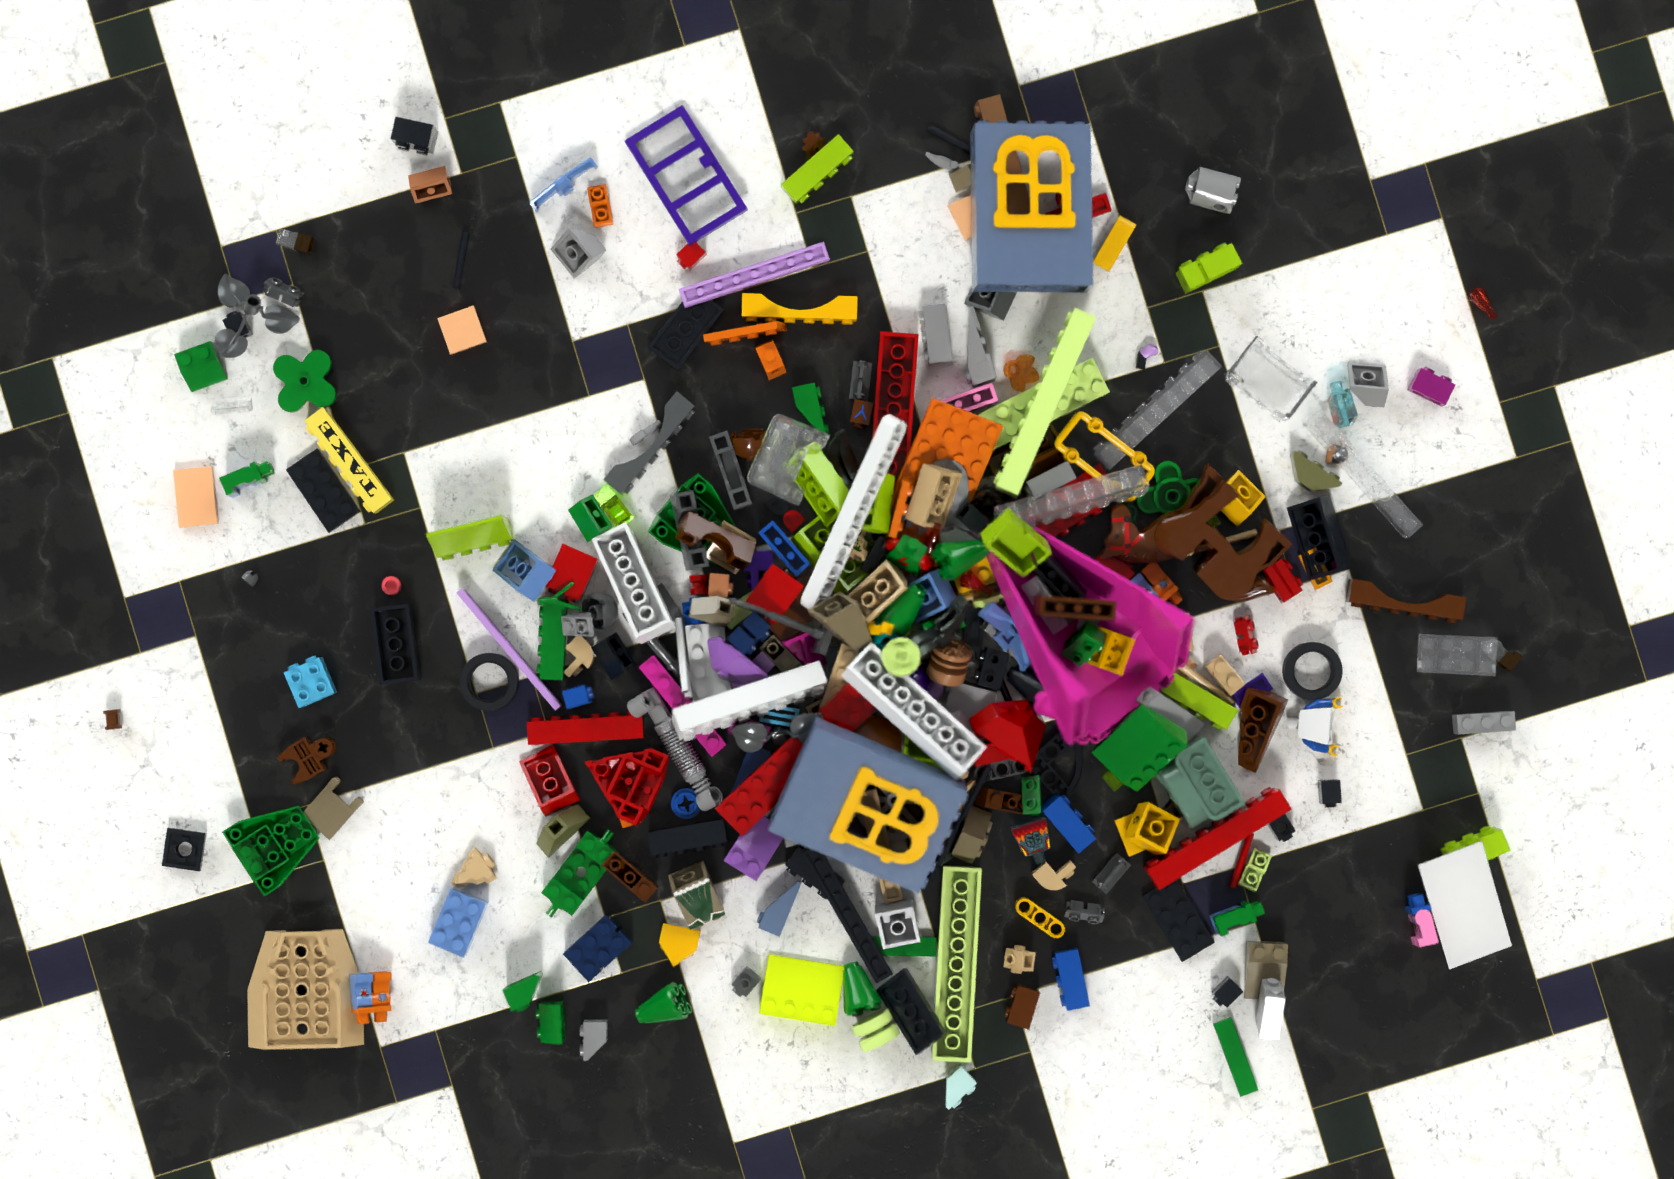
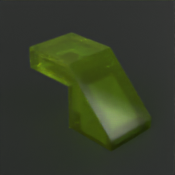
M608 483L593 494L599 505L616 526L625 522L628 523L634 518Z

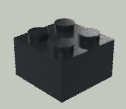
M395 116L390 139L399 150L409 152V149H413L418 154L428 156V153L434 154L438 131L432 124Z

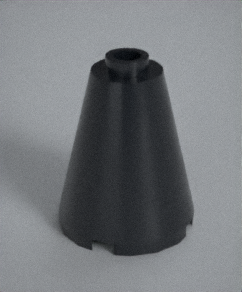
M1019 665L1011 666L1006 674L1008 676L1007 681L1034 707L1036 694L1042 690L1044 691L1035 671L1029 668L1025 671H1020Z

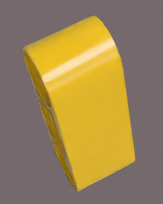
M1120 215L1093 263L1109 272L1137 224Z
M1026 897L1016 900L1015 909L1025 919L1053 938H1059L1064 934V925L1053 915ZM1026 901L1029 903L1027 911L1019 910L1021 902ZM1037 913H1044L1045 919L1042 922L1035 921ZM1053 924L1060 925L1061 929L1058 933L1050 931Z

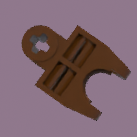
M306 736L286 748L277 757V760L281 763L284 760L293 759L298 763L299 771L295 775L296 777L291 780L292 785H296L312 779L328 769L323 760L335 753L336 743L329 737L318 739L312 743L309 737ZM323 744H328L327 750L323 751Z

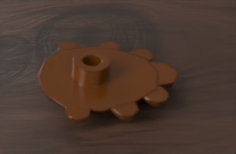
M809 131L807 138H803L805 146H802V150L806 153V159H811L826 145V139L824 137L820 138L819 132L814 134Z

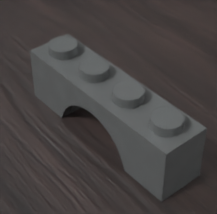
M728 431L710 436L709 438L734 511L753 505Z
M693 490L670 495L677 530L680 519L688 512H697ZM701 540L693 546L680 541L686 571L709 566L706 549Z

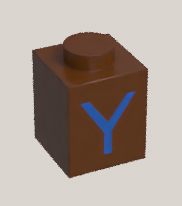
M854 400L850 419L853 427L864 429L865 426L869 427L873 408L872 402Z

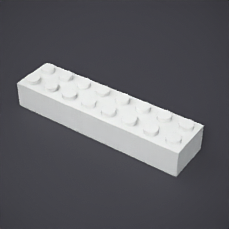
M872 642L842 673L841 676L956 781L987 748L908 675L900 677L889 673L883 666L882 651Z
M820 661L672 709V722L679 741L683 739L684 741L694 739L695 735L701 733L707 735L712 733L713 729L719 727L721 729L728 728L733 722H746L750 720L751 716L757 715L760 717L768 714L769 710H781L786 708L787 704H799L804 702L805 698L811 696L812 698L820 697L825 691L827 679Z

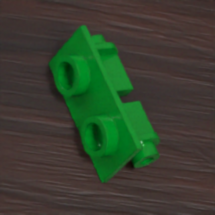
M1040 775L1022 777L1023 815L1032 814V816H1039V813H1042Z

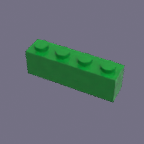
M558 604L540 606L539 617L542 618V625H539L538 636L542 637L541 645H538L537 652L538 656H541L540 664H537V675H540V679L565 680L567 636H563L561 617L568 615V607Z

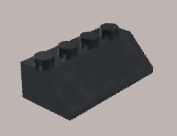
M1330 495L1287 507L1309 581L1352 568ZM1316 547L1317 551L1309 555L1308 551ZM1321 565H1325L1327 572L1323 571Z

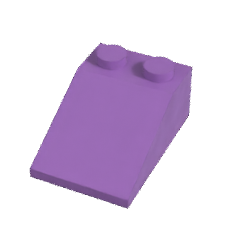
M763 816L743 836L739 835L724 861L757 881L784 837L768 831L769 819Z

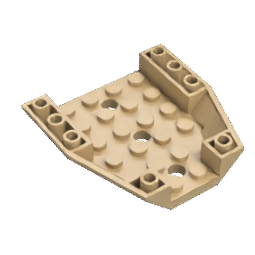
M343 929L297 932L276 930L265 932L247 989L248 1047L257 1049H310L364 1045V1024H357L356 1014L351 1012L349 974H357L358 970ZM298 946L306 948L305 956L301 957L297 954ZM299 985L306 986L307 993L305 995H300L297 992ZM299 1024L307 1025L308 1031L306 1034H301L298 1031Z

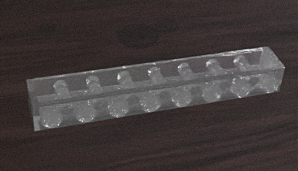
M1200 350L1192 357L1194 361L1189 366L1187 363L1178 370L1180 374L1175 379L1173 376L1164 383L1166 387L1161 392L1157 389L1150 396L1152 400L1147 405L1143 402L1136 409L1138 413L1134 417L1129 415L1121 422L1124 426L1119 430L1115 428L1111 433L1133 449L1214 375L1222 365L1208 350H1205L1203 353ZM1109 440L1105 443L1101 441L1093 448L1095 452L1092 454L1107 471L1126 456L1123 451Z
M1322 410L1317 411L1303 424L1326 451H1329L1337 460L1341 468L1404 539L1411 537L1423 526L1419 519Z
M1141 464L994 507V517L996 520L1009 508L1021 518V521L1024 520L1033 528L1040 523L1049 524L1057 518H1069L1074 513H1086L1091 508H1103L1115 501L1120 503L1132 496L1141 497L1148 492L1149 483Z

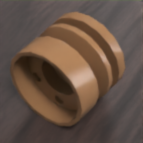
M953 639L948 646L934 648L930 653L931 657L926 667V675L932 681L944 686L954 687L962 685L973 653L972 649L966 643L957 639Z

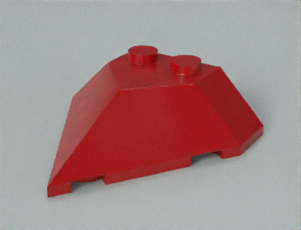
M1027 700L990 703L969 718V723L975 735L980 738H986L991 742V746L1016 762L1018 760L1023 763L1025 769L1029 772L1032 771L1046 724L1042 716L1034 711V707Z
M650 748L640 752H630L605 757L600 760L585 761V764L593 774L618 818L638 826L650 812L664 782L669 755Z

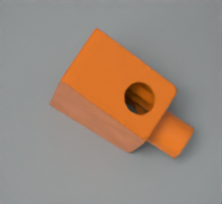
M773 340L755 347L769 380L787 373Z

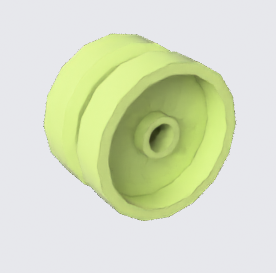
M888 1008L875 1012L851 1026L855 1037L864 1036L858 1043L862 1052L878 1048L900 1034L896 1024H888L893 1018Z

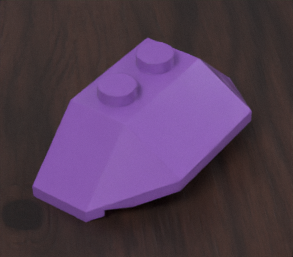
M722 638L708 639L707 644L712 669L718 673L720 678L731 683L734 689L769 678L764 671L731 645L727 644Z

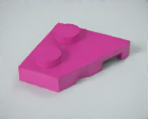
M801 632L782 641V644L803 666L820 661L821 666L827 664L824 655L812 652L816 638L811 637L810 634Z

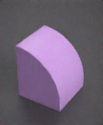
M763 651L751 661L766 674L775 666Z

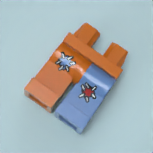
M1156 562L1149 563L1130 580L1164 601L1168 599L1174 606L1183 600L1177 591L1178 587L1174 585Z
M378 971L349 974L351 1012L356 1014L357 1024H368L369 1013H374V1022H387V1011H391V972Z

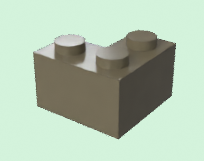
M974 806L971 807L955 841L951 856L973 864L976 857H980L983 850L981 845L985 847L989 837L986 835V832H990L993 824L990 821L992 813Z

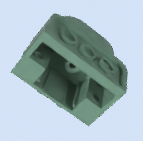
M1197 736L1196 740L1189 743L1183 751L1177 754L1171 762L1156 774L1169 798L1176 805L1175 807L1179 814L1183 813L1184 816L1182 818L1190 828L1196 827L1209 818L1219 820L1245 804L1205 737Z

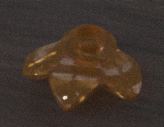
M1023 354L1018 356L1016 360H1010L1004 365L1003 372L1005 376L1010 379L1011 386L1019 392H1024L1026 383H1034L1040 379L1037 370L1032 367L1035 361L1034 356ZM1012 366L1016 368L1015 373H1012L1011 371Z

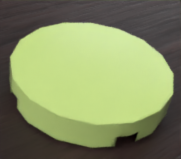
M996 591L972 600L974 608H983L992 602L998 604L1003 595L1001 591Z
M899 637L892 639L882 650L883 666L894 676L904 677L916 671L920 664L921 654L919 648L908 638Z

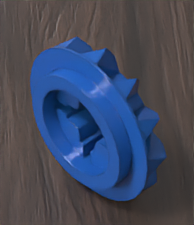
M691 788L678 790L671 800V808L675 815L683 819L695 817L700 811L696 803V795L698 793H695ZM684 795L688 801H695L689 805V812L685 806H678L684 802Z

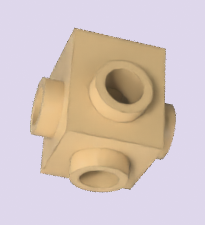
M1014 945V948H1006L1003 967L1009 968L1012 973L1022 974V971H1033L1036 952L1025 950L1026 947Z

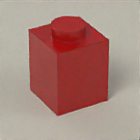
M696 242L690 246L687 243L676 254L678 258L677 263L684 270L688 268L691 271L707 254Z

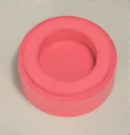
M394 576L386 577L382 582V590L387 595H396L402 588L401 581Z

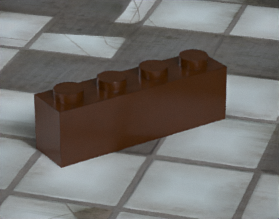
M1034 596V616L1115 621L1116 601Z

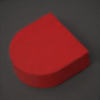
M789 510L783 516L785 526L792 533L806 521L796 510Z

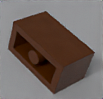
M1017 984L1016 988H1012L1009 997L1012 999L1010 1006L1006 1007L1004 1013L1006 1022L1029 1030L1040 991Z

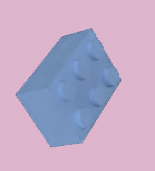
M451 888L428 943L464 958L468 953L489 902L457 888Z

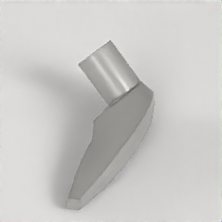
M929 152L925 154L933 163L947 170L959 168L957 161H952L944 156L933 155Z

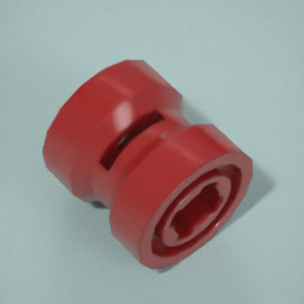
M708 574L689 576V580L692 583L691 595L708 594Z

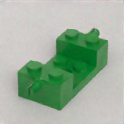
M607 829L602 838L590 830L584 834L558 872L541 892L552 903L547 912H545L547 915L551 912L549 916L553 917L558 908L566 911L571 916L577 911L606 872V869L602 866L604 861L613 851H616L618 854L620 853L608 844V841L614 835L613 832L610 833L611 830ZM578 867L586 869L585 877L581 878L576 875Z

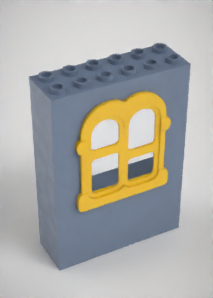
M987 120L978 121L970 132L972 292L1087 293L1093 286L1091 124H1085L1082 121L1074 122V124H1066L1064 121H1057L1054 124H1047L1046 121H1037L1035 124H1028L1027 121H1017L1016 123H1008V121H997V123H989ZM1016 150L1026 153L1030 162V173L1027 175L1007 174L1006 157L1009 153ZM1044 151H1054L1061 158V184H1039L1038 157ZM1007 183H1028L1030 185V214H1007ZM1042 192L1060 193L1062 195V214L1040 215L1038 212V194Z
M815 717L769 819L768 831L919 894L921 888L925 889L928 883L927 875L929 871L933 872L936 866L935 858L937 854L941 855L943 851L945 837L949 838L952 827L950 826L953 820L957 821L960 810L958 809L961 803L965 804L967 800L968 787H966V781L962 778L956 781L941 769ZM867 784L876 785L897 795L890 814L885 815L860 804V799ZM905 800L914 801L924 808L925 817L921 823L909 825L897 819ZM855 812L862 813L875 820V824L867 839L859 838L847 832V827ZM884 824L900 829L910 835L912 845L905 853H895L876 845L875 841Z

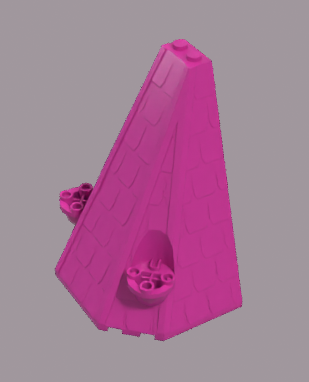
M1025 521L1048 541L1052 554L1087 590L1086 596L1083 599L1116 601L1115 621L1100 620L1098 626L1136 640L1122 676L1086 662L1080 667L1061 655L1064 642L1077 631L1075 627L1078 618H1074L1075 621L1053 635L1042 617L1033 615L1034 605L1021 588L1022 585L1038 575L1033 569L1023 578L992 551L989 550V554L986 555L1033 669L1044 688V691L1038 692L1035 696L1034 711L1038 715L1056 719L1061 734L1069 745H1073L1075 741L1079 745L1087 744L1089 741L1092 744H1097L1106 738L1110 732L1139 706L1136 699L1144 690L1151 687L1159 692L1163 687L1167 688L1175 678L1173 674L1179 667L1183 668L1186 665L1195 620L1187 613Z

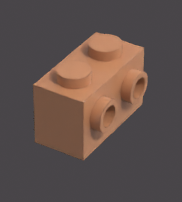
M445 166L408 175L409 187L415 204L452 194L451 182Z
M710 573L708 596H719L729 599V595H733L734 583H730L731 576Z

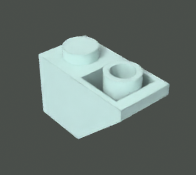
M961 1064L946 1076L945 1105L948 1110L951 1107L956 1108L962 1102L961 1098L965 1094L970 1095L976 1089L974 1086L977 1084L976 1080Z

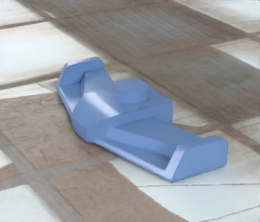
M591 157L555 180L530 201V205L537 213L539 211L537 208L555 193H558L559 196L568 195L573 191V186H575L573 180L593 167L597 169L596 163Z
M994 602L985 605L978 613V616L985 619L998 630L993 635L994 639L1003 650H1009L1011 647L1019 664L1020 671H1025L1031 664V661L1012 617Z

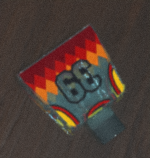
M1341 381L1330 383L1332 392L1328 397V404L1334 429L1353 425L1358 417V413L1350 389H1343Z
M1045 817L1010 828L1025 857L1032 855L1036 865L1046 862L1043 851L1050 849L1051 846Z

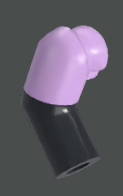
M1149 344L1139 350L1136 369L1145 370L1146 359L1150 356H1156L1158 353L1156 346Z

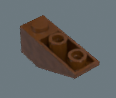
M982 786L974 802L975 805L1023 815L1022 794Z
M613 851L602 864L607 871L644 903L658 889L655 882L616 851Z

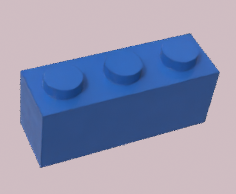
M773 520L758 532L796 577L811 565Z
M1056 792L1041 805V810L1079 854L1096 839L1093 835L1095 831L1088 823L1083 824L1081 821L1083 817L1076 809L1072 810L1068 806L1071 802L1064 794L1060 796Z
M1075 947L1054 952L1055 957H1052L1054 969H1058L1059 976H1056L1058 988H1062L1063 995H1060L1062 1007L1065 1006L1066 1010L1070 1011L1090 1006L1078 949Z

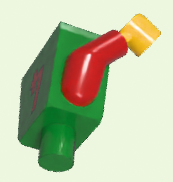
M888 533L885 536L887 538L885 547L890 550L885 559L917 577L921 569L927 571L933 566H938L937 561H934L932 553L928 556V548L919 543L917 539L905 534L899 538L898 533L896 538L889 537Z

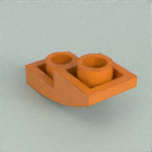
M606 184L587 187L594 227L614 225Z

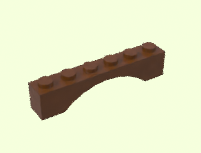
M1349 579L1346 602L1351 603V607L1362 608V605L1370 606V610L1381 611V608L1389 609V613L1400 614V611L1408 612L1407 616L1419 617V614L1427 615L1426 619L1438 620V617L1445 618V622L1457 623V620H1463L1467 597L1445 594L1426 603H1404L1385 595L1372 582Z

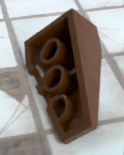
M1247 688L1240 705L1241 731L1238 765L1255 773L1257 772L1281 720L1288 699L1269 691Z

